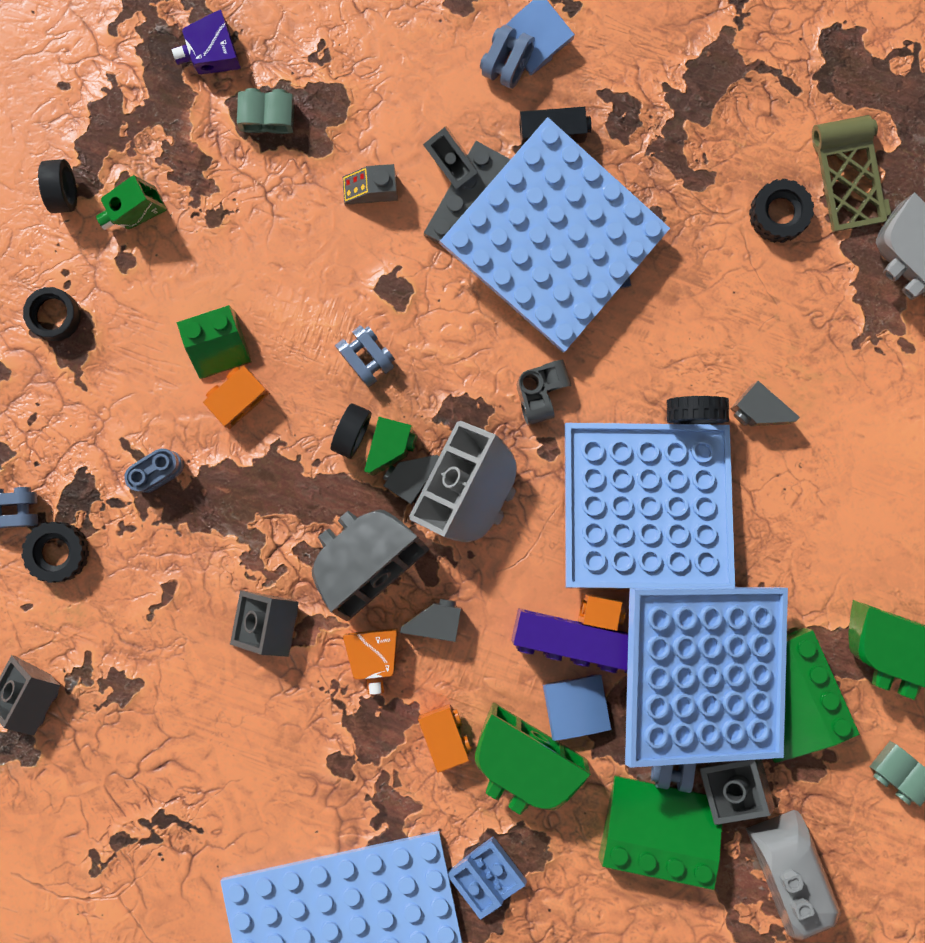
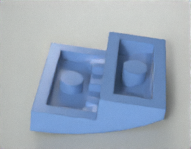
M532 0L506 24L516 29V39L522 33L535 38L533 52L525 67L530 75L550 62L553 55L574 40L575 36L547 0Z
M600 674L573 680L566 679L543 685L552 740L575 738L611 730L603 681Z
M494 836L477 847L448 871V878L480 920L502 906L505 899L526 886L527 883L526 878Z

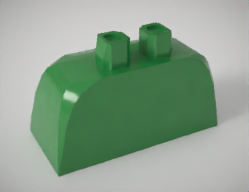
M853 600L848 631L850 652L854 657L875 669L872 684L890 691L894 677L902 679L897 693L915 700L921 687L925 688V625Z
M492 703L481 730L475 752L477 767L489 779L486 794L495 800L500 799L504 790L514 794L508 803V807L519 815L529 805L545 810L560 808L591 775L588 760L557 740H552V737L498 704Z

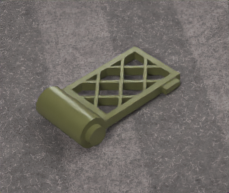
M870 115L814 125L812 129V143L815 151L818 152L832 232L884 223L887 221V216L891 215L889 199H883L873 143L874 136L878 132V125L876 120L872 119ZM866 149L868 161L862 167L851 158L856 151ZM836 155L844 161L838 172L828 166V156ZM847 164L860 172L853 183L841 176ZM863 175L872 180L873 187L868 194L856 186ZM837 180L849 188L842 199L833 193L832 186ZM852 191L864 198L858 209L845 202ZM868 201L876 206L878 217L870 219L861 213ZM841 207H844L854 215L849 223L839 225L837 213Z

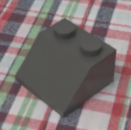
M240 590L230 645L260 655L289 657L299 602L283 597Z
M11 655L0 675V724L4 729L34 736L38 727L43 724L51 703L57 698L61 685L51 674Z
M762 759L717 762L700 768L715 825L770 816L775 809Z

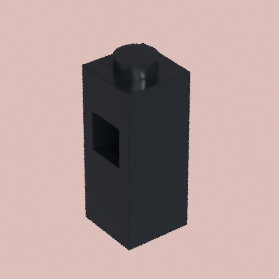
M585 107L520 111L521 147L547 117L576 143H585L587 133H591V117L586 116Z

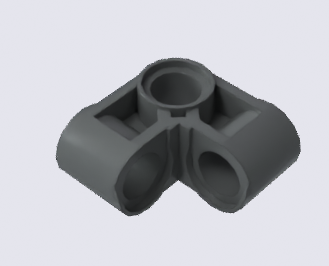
M564 360L553 361L541 367L527 370L519 377L516 386L526 424L531 425L554 418L553 406L547 393L571 386ZM523 379H534L537 384L536 389L527 390L523 385Z

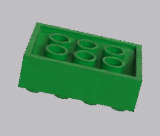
M801 628L787 635L784 758H772L774 763L829 748L860 735L815 633L811 629Z
M614 775L598 858L602 867L714 890L720 861L722 824H714L706 794L693 791L690 793L681 792L674 787H669V789L656 788L655 783Z

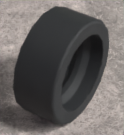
M65 159L42 161L38 168V185L46 209L50 213L74 211L77 206V187L70 164Z
M43 287L34 291L27 298L23 307V319L26 326L35 335L49 341H61L70 337L77 330L80 323V309L77 302L66 292L55 287ZM49 299H58L67 308V317L64 323L54 330L43 328L37 320L40 306Z
M351 403L337 426L330 449L351 459L365 435L371 419V411Z

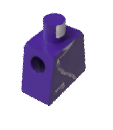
M221 10L184 27L182 32L186 44L172 48L177 65L192 61L197 73L201 75L241 69L227 22Z

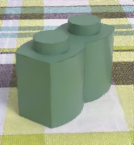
M247 88L245 91L238 92L237 126L239 130L249 133H293V95L283 89H274L272 92L263 93L256 88Z
M889 741L869 766L876 772L873 777L885 787H888L889 784L894 786L898 790L895 795L909 806L912 802L921 806L925 801V767L897 744Z

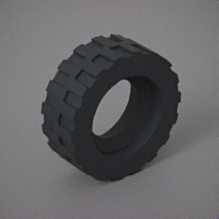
M776 179L770 184L767 183L752 200L751 209L749 210V215H751L750 222L754 226L755 232L759 233L763 239H768L774 243H784L787 240L795 239L809 226L810 220L814 215V202L811 200L810 192L808 193L806 188L795 180ZM784 198L792 203L795 212L790 222L779 224L770 218L768 208L773 200Z
M684 396L667 400V423L718 424L729 421V398L719 396Z
M42 523L41 526L33 528L32 532L25 537V543L22 545L23 554H21L25 568L29 570L30 575L37 577V580L47 581V583L65 582L75 578L74 576L80 574L83 571L82 568L88 562L87 556H89L87 546L89 545L88 541L84 538L85 535L78 531L77 527L69 525V523ZM55 538L63 540L69 549L67 560L58 566L48 564L42 554L44 545L49 540Z

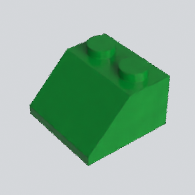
M230 305L176 322L184 348L200 379L252 362L236 312Z
M378 417L364 472L375 476L406 458L408 451L413 452L417 436L412 425Z

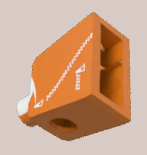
M398 628L346 633L343 635L353 678L366 679L368 694L384 693L383 677L393 676L395 673Z

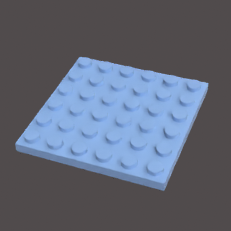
M547 117L445 234L439 244L561 352H565L668 232L670 227Z
M565 423V588L735 587L730 425Z
M630 588L625 765L632 768L784 758L788 588Z

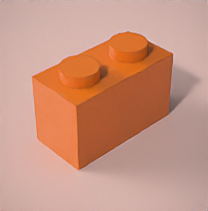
M244 365L241 368L236 367L226 376L228 380L220 387L216 385L206 394L207 398L203 401L204 405L228 429H231L270 394Z
M588 594L582 595L578 616L579 622L617 631L618 625H623L625 608H622V602Z
M450 704L419 715L418 721L437 773L469 761L468 753L472 752V748L467 735L462 737L458 726L463 724L457 709L452 711Z

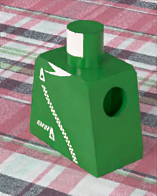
M133 175L101 198V202L106 210L96 215V219L104 230L115 224L126 229H132L167 211V208L155 186Z

